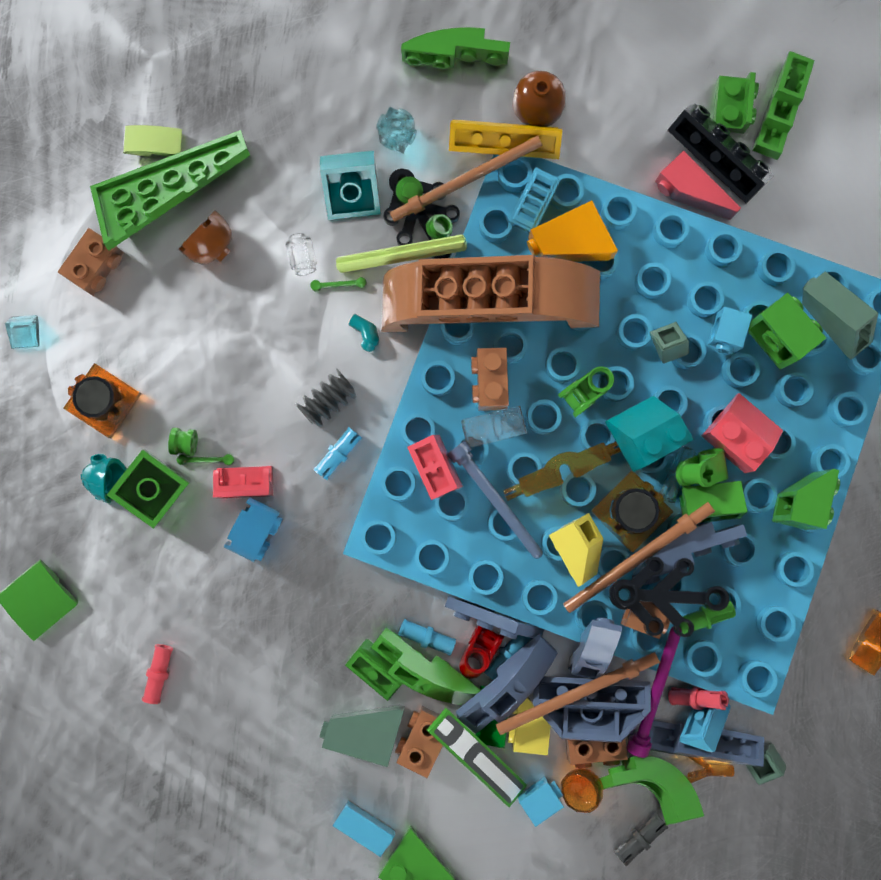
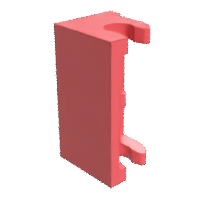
M431 435L407 447L431 500L440 498L449 492L463 487L454 465L447 455L448 452L440 435Z
M273 466L217 468V470L213 471L214 498L273 496Z

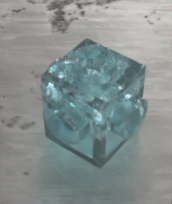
M389 107L386 115L382 114L376 126L380 143L390 150H396L403 154L408 144L411 145L417 134L414 118L408 111L400 108L396 110Z

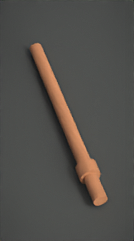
M539 136L518 145L420 197L416 195L408 199V203L390 212L392 219L396 222L411 213L417 214L425 210V206L542 147Z
M707 502L690 515L686 513L677 519L678 523L563 603L564 607L571 613L685 532L687 535L697 528L696 525L714 513L715 510Z
M655 652L636 661L630 659L622 663V667L497 723V730L500 735L505 734L625 678L633 679L640 675L639 672L660 663Z

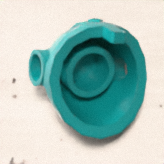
M95 454L91 456V462L82 471V484L95 496V499L111 503L113 499L107 496V494L127 468L119 459L106 458L104 454Z

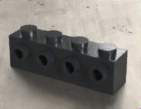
M694 103L684 109L667 130L746 204L773 177L768 165L761 160L757 161L750 155L749 148L742 142H736L730 136L728 128L721 123L717 124L710 118V112L701 105L697 106Z

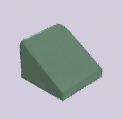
M677 322L650 331V336L663 364L686 356L689 353V341Z
M772 743L764 746L763 767L746 765L758 785L784 776L786 770L785 762Z

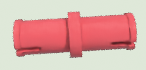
M164 644L155 645L151 667L146 671L148 679L144 696L142 697V701L145 703L160 704L164 682L169 677L167 669L173 647Z
M697 686L692 689L671 687L668 693V700L671 705L691 706L695 710H702L703 708L726 710L729 703L727 692L707 691Z

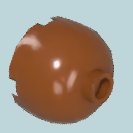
M534 71L526 74L520 79L514 91L513 109L516 116L526 125L529 123L531 125L547 127L554 124L560 119L565 108L566 91L563 83L556 75L547 71Z
M215 210L178 250L191 261L201 265L209 264L215 259L221 262L231 252L227 248L232 240L231 228L227 221Z

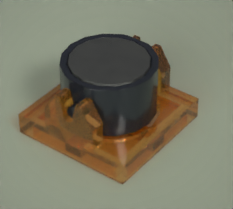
M94 363L86 375L81 374L75 377L76 384L68 388V395L71 398L63 409L106 437L112 438L142 393Z
M630 471L591 510L601 523L630 552H634L674 512L664 502L663 495L656 492L652 484L643 481L633 471Z

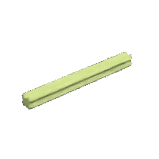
M461 234L336 258V267L339 272L344 273L465 251L467 249V242L464 235Z

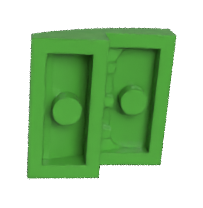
M41 559L0 592V604L33 641L78 604V600L59 583L60 578Z

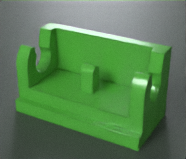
M741 481L716 483L711 487H702L700 485L683 487L682 495H679L682 516L686 513L690 515L709 502L715 512L700 523L740 519L747 513Z

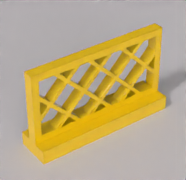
M452 119L450 122L449 151L501 155L539 136L543 146L522 157L559 159L562 129H558V127Z

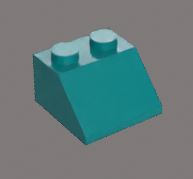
M374 151L320 156V175L328 220L381 214Z
M654 396L605 421L633 472L650 465L694 440L680 414Z

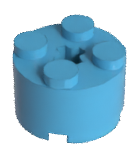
M250 497L246 502L251 505L250 508L246 507L245 511L241 510L227 537L232 542H226L224 548L255 562L256 559L261 561L264 558L271 544L266 540L269 534L274 536L277 533L283 518L279 517V511Z

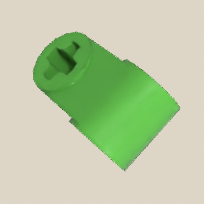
M596 367L581 379L566 387L558 396L565 399L574 411L573 416L576 418L613 386L614 375L606 367ZM596 374L603 375L607 380L606 387L597 388L594 386L592 377Z
M722 448L700 451L697 455L681 461L676 468L677 482L683 487L693 484L711 487L729 478L725 453Z

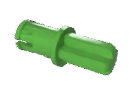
M729 601L728 606L723 610L711 611L701 606L699 611L682 617L690 620L694 625V631L705 627L711 629L713 624L735 617L736 611L734 605ZM682 622L679 627L682 633L686 634L689 627L685 622Z

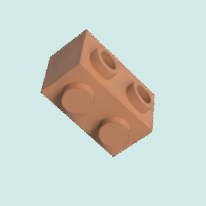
M88 228L60 267L58 273L94 296L96 292H99L104 287L106 277L111 270L118 267L124 252L117 246L108 251L103 243L102 236Z
M478 348L476 357H471L472 374H477V385H472L473 403H478V411L507 410L509 406L507 348Z
M424 706L421 707L419 713L413 712L407 727L411 728L407 739L401 737L395 749V753L399 754L397 764L428 778L443 745L427 729L440 714Z
M626 738L621 743L565 740L567 759L570 765H575V768L592 767V763L603 762V765L614 766L619 765L620 760H628Z

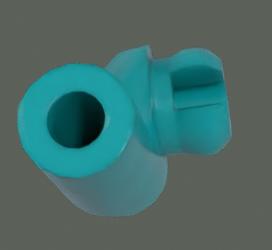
M354 314L348 325L361 332L363 339L361 343L362 349L367 352L374 351L375 347L379 344L376 326L359 315Z

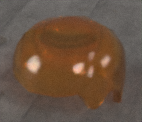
M574 769L561 781L563 799L566 805L575 812L591 813L602 802V783L599 776L590 769Z

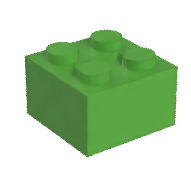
M788 292L753 318L748 329L749 334L780 370L799 361L826 339L820 324L814 319H810L803 311L802 303Z
M142 449L107 496L154 529L190 482L147 450Z

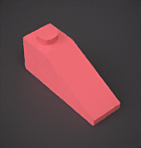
M685 151L680 153L664 168L655 181L660 192L665 196H670L674 201L731 220L741 209Z

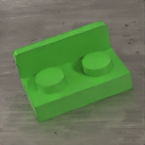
M750 72L747 78L719 76L717 79L713 120L717 124L721 123L727 127L730 133L744 134L749 126L755 122L757 109L753 108V102L759 90V83L755 82V72Z

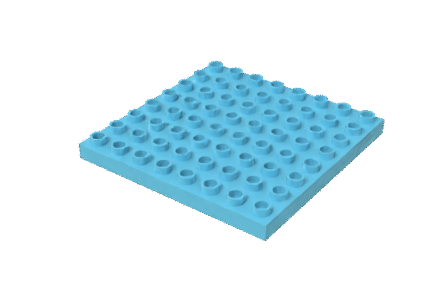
M520 157L485 176L463 234L466 238L467 249L456 252L455 258L532 255L527 245L529 233L508 222L534 169L539 168L560 179L559 186L539 225L592 200L618 249L614 258L609 261L578 262L600 271L599 327L570 328L567 320L429 324L343 554L579 643L582 632L592 620L597 618L613 620L615 625L622 626V633L614 656L627 661L630 659L636 661L655 652L660 661L670 629L674 625L670 622L667 632L665 634L661 633L660 639L622 625L621 621L625 610L616 608L609 598V590L613 583L571 613L566 610L563 603L678 523L677 519L682 517L679 495H682L683 486L679 485L676 479L677 465L681 461L697 455L700 451L715 448L701 435L732 399L740 393L778 425L783 432L774 450L754 472H742L725 457L729 478L718 483L742 482L747 513L740 519L713 521L712 524L715 531L734 525H744L747 536L739 538L740 544L732 547L722 548L721 544L711 547L712 552L706 555L695 557L694 553H691L695 563L693 573L683 577L669 591L705 592L710 587H722L729 594V601L734 605L736 616L713 624L711 629L705 627L694 631L689 637H680L668 676L707 691H725L729 699L773 715L881 393V279L548 160ZM537 182L535 183V184L540 185V186H542V187H544V188H546V189L549 190V188H547V187H545V186H543V185H541V184H539V183H537ZM533 191L530 192V195L544 201L545 197ZM528 202L524 204L537 212L540 209ZM521 211L519 213V216L531 222L535 219ZM825 271L878 312L873 342L851 360L842 352L824 329L822 332L826 337L824 341L799 361L781 370L749 332H747L743 348L736 353L723 354L717 352L714 346L708 345L717 312L723 307L751 314L753 319L787 292L802 303L803 287L811 278H817ZM803 306V311L808 315V317L810 319H814V317ZM677 322L689 341V353L686 356L663 364L650 336V331ZM478 348H507L509 400L507 410L478 411V403H473L472 385H477V374H472L471 357H476ZM594 368H608L614 375L613 386L597 399L592 406L575 418L572 408L558 394ZM596 374L592 377L594 386L597 388L606 387L607 380L603 375ZM654 396L680 414L694 440L650 465L633 472L605 421ZM431 435H440L449 453L463 441H466L472 449L470 451L473 455L471 457L542 549V557L539 559L532 557L463 465L459 466L457 462L453 463L463 487L449 492L440 498L431 500L407 447ZM829 469L839 470L840 488L833 497L831 507L834 509V516L832 522L827 525V529L804 530L772 522L779 492L813 472ZM635 488L647 490L648 492L652 490L655 493L653 497L657 500L660 510L658 520L654 526L645 532L639 533L625 532L621 529L617 531L614 528L616 524L611 514L612 503L617 495L623 491ZM589 513L604 539L597 575L578 587L559 552L555 549L549 535L564 525ZM637 567L632 569L630 572H628L618 580H631V575L634 573ZM669 573L660 575V581H662ZM660 581L643 585L640 589L652 590ZM621 589L619 591L620 599L624 601L628 599L629 593L627 590ZM714 593L709 597L713 605L718 603V596ZM670 603L681 616L699 611L701 606L706 608L702 604ZM659 663L649 667V669L657 671Z

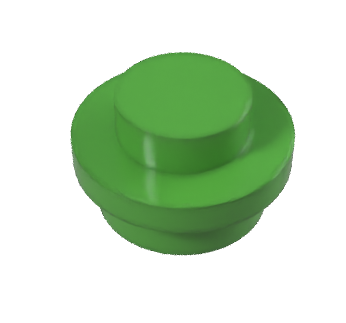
M404 177L397 183L396 195L404 204L408 203V199L416 195L420 197L423 194L422 184L414 177Z
M433 215L428 219L426 230L432 239L450 237L452 234L453 225L450 218L446 215Z

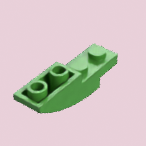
M485 28L442 29L414 37L402 43V61L414 66L421 64L433 65L438 69L454 68L455 58H460L465 62L483 61L494 66L507 65L510 42L484 39Z
M387 627L371 646L373 650L392 664V667L387 672L389 675L427 697L450 704L464 705L481 691L470 679L462 676L452 668L447 661L442 660L436 655L429 662L421 652L414 650L398 634L390 631Z

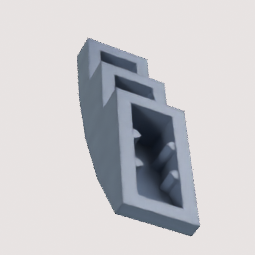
M653 721L649 733L652 751L735 764L764 766V737L723 729L715 752H708L680 742L679 739L685 724Z

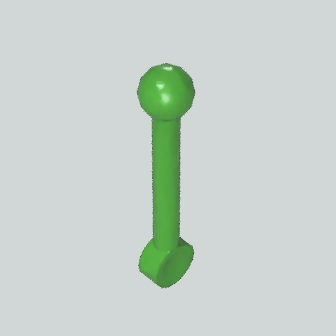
M363 277L351 281L324 283L313 280L310 287L316 292L320 291L321 288L358 286L363 288L367 282Z
M181 454L177 457L176 461L179 465H184L186 462H219L232 465L234 457L230 454L224 457H186Z

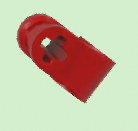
M477 625L468 642L469 645L460 660L459 668L462 675L469 679H476L482 675L489 667L504 636ZM476 658L480 663V669L471 668L468 659Z

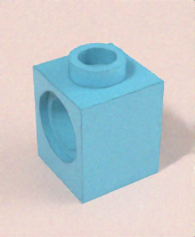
M723 307L717 312L708 345L714 346L717 352L723 354L736 353L742 349L752 315Z
M545 776L525 789L518 797L520 805L535 827L564 808L560 800L564 796L555 781L549 783Z

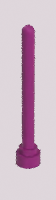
M674 626L670 629L651 688V712L640 722L638 731L629 737L627 743V751L637 757L646 758L651 750L652 743L650 742L649 733L680 637L674 632Z

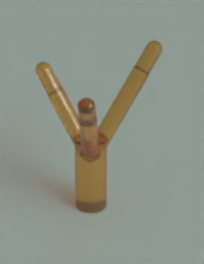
M688 757L704 768L688 773L687 779L690 783L707 776H734L733 765H713L700 758Z

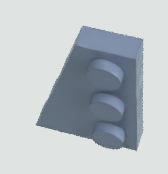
M448 596L445 604L446 608L455 611L453 616L469 621L470 617L477 619L476 625L489 630H493V626L501 628L500 634L512 639H516L517 635L535 638L538 634L542 636L544 632L542 628L520 623V620L506 615L495 614L493 610L462 599Z

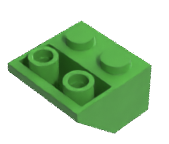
M829 469L813 472L779 492L772 522L804 530L827 529V525L832 522L834 516V509L831 507L833 497L840 488L839 470Z

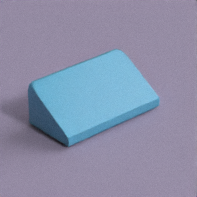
M729 703L726 710L713 708L695 710L691 708L679 739L680 742L708 752H715L731 708Z
M349 800L333 824V827L381 857L392 842L396 832Z

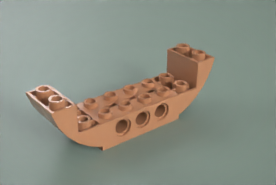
M534 255L419 259L417 262L397 266L384 275L381 332H408V324L567 320L570 328L599 327L600 271L578 262L536 257Z

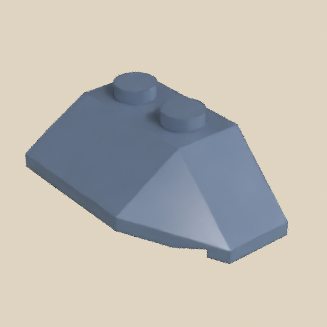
M544 676L534 689L533 706L535 707L594 679ZM621 680L542 717L561 739L621 743L651 712L650 682Z

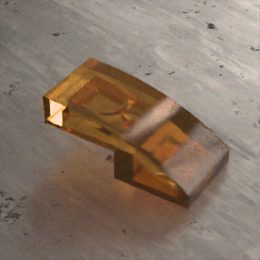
M878 609L864 627L848 658L873 676L881 667V611Z

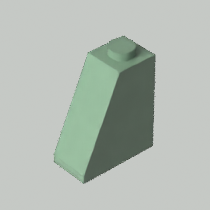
M826 271L817 278H811L803 287L802 305L850 360L873 342L878 312Z
M395 705L332 715L329 722L324 721L319 738L324 739L322 748L388 767L405 706Z

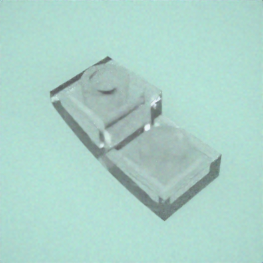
M520 406L493 411L489 414L466 418L461 421L465 440L470 448L527 434Z

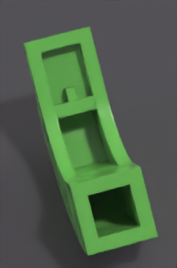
M633 756L628 758V760H622V766L608 769L609 775L599 778L602 790L626 784H639L648 788L659 801L666 825L704 816L698 795L690 781L675 766L660 758Z

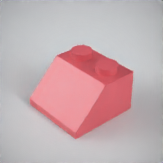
M738 393L701 436L713 447L724 449L725 457L742 472L749 473L756 471L774 450L783 430Z

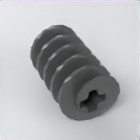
M337 368L339 377L337 378L329 374V385L323 381L319 383L322 389L321 392L314 388L311 389L313 399L305 395L303 396L305 406L297 402L295 403L311 424L314 423L322 427L321 416L330 420V409L337 413L340 412L338 402L345 406L348 405L346 395L354 399L357 397L353 386Z

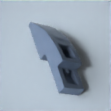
M712 522L696 525L697 528L687 535L685 532L651 556L659 557L664 563V569L660 574L652 575L644 585L660 581L659 576L670 573L674 569L675 562L679 559H690L695 565L691 553L698 557L711 553V547L721 544L722 548H728L740 544L739 538L747 536L744 525H734L718 531L714 530ZM652 560L649 568L656 572L659 569V565L656 561ZM645 561L637 567L631 575L632 578L644 568ZM681 562L679 565L680 571L683 573L688 572V565L685 562Z
M607 618L592 620L581 634L580 646L569 658L568 669L572 670L571 674L591 679L603 676L615 653L622 633V626L615 625L613 620Z
M538 634L496 669L498 674L496 679L455 711L457 718L475 734L494 719L498 723L504 721L525 701L543 679L558 654L557 650Z

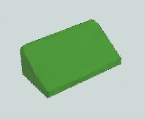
M366 639L345 666L388 701L402 683L387 673L392 664L371 648L373 643Z

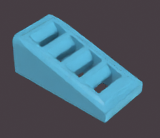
M535 168L508 223L530 233L531 229L539 225L559 186L560 179L539 168ZM537 182V183H539V184H541V185H543V186L549 188V190L546 189V188H544V187H542V186H540V185H537V184H535V183ZM533 191L545 197L544 201L530 195V192ZM525 202L540 208L537 212L525 206ZM520 211L535 218L534 221L531 222L519 216Z

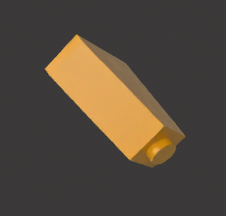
M592 200L531 229L528 237L529 240L527 241L528 248L534 256L573 262L609 261L614 258L618 251Z

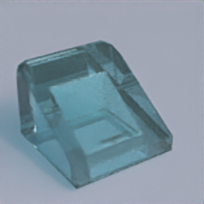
M37 315L11 317L5 323L11 349L40 346L39 320Z

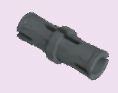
M655 813L638 830L635 828L632 831L633 835L614 852L624 865L628 866L644 849H650V844L669 827Z

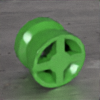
M173 427L168 441L169 453L171 455L184 453L186 456L193 457L197 449V431L189 429L186 432L180 428Z

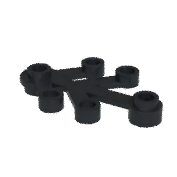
M397 169L390 175L389 186L393 191V196L389 208L383 214L384 221L389 226H395L400 221L388 220L387 215L401 206L402 202L396 195V186L398 179L414 177V174L408 169ZM420 181L424 194L444 184L442 182L429 184ZM431 203L425 206V210L417 214L411 213L407 215L403 229L396 237L398 246L413 243L412 234L416 220L420 223L427 238L434 240L428 235L426 230V223L429 219L427 214L432 216L443 214L447 216V212L453 210L457 215L450 218L452 223H455L460 217L459 208L455 205L443 207ZM408 236L410 240L408 243H401L400 238ZM452 253L433 256L432 259L451 258Z
M659 557L647 559L644 563V568L631 580H618L613 583L609 590L611 603L621 610L630 609L644 624V630L650 636L660 635L663 632L664 625L659 618L652 617L640 602H652L674 625V632L679 637L691 636L694 632V625L690 620L684 619L670 603L702 604L711 611L723 610L729 604L728 592L719 586L710 587L705 592L669 591L683 577L693 573L694 564L687 558L677 560L674 564V569L652 590L640 588L652 575L660 574L663 571L664 563ZM652 560L656 561L659 565V569L656 572L649 568ZM681 562H685L688 565L687 573L680 571L679 565ZM621 589H625L629 593V597L625 601L619 597ZM712 593L718 596V603L716 605H713L709 600ZM651 621L658 623L659 628L655 633L649 629ZM682 622H685L689 627L686 634L681 633L679 630V625Z

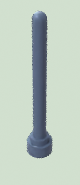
M463 441L447 454L453 463L457 462L459 466L463 465L532 557L536 559L541 558L543 555L542 549L471 457L473 455L470 452L472 449L466 441Z

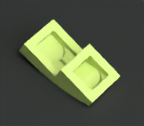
M150 125L125 126L123 153L150 158L152 154L169 157L180 153L182 129Z

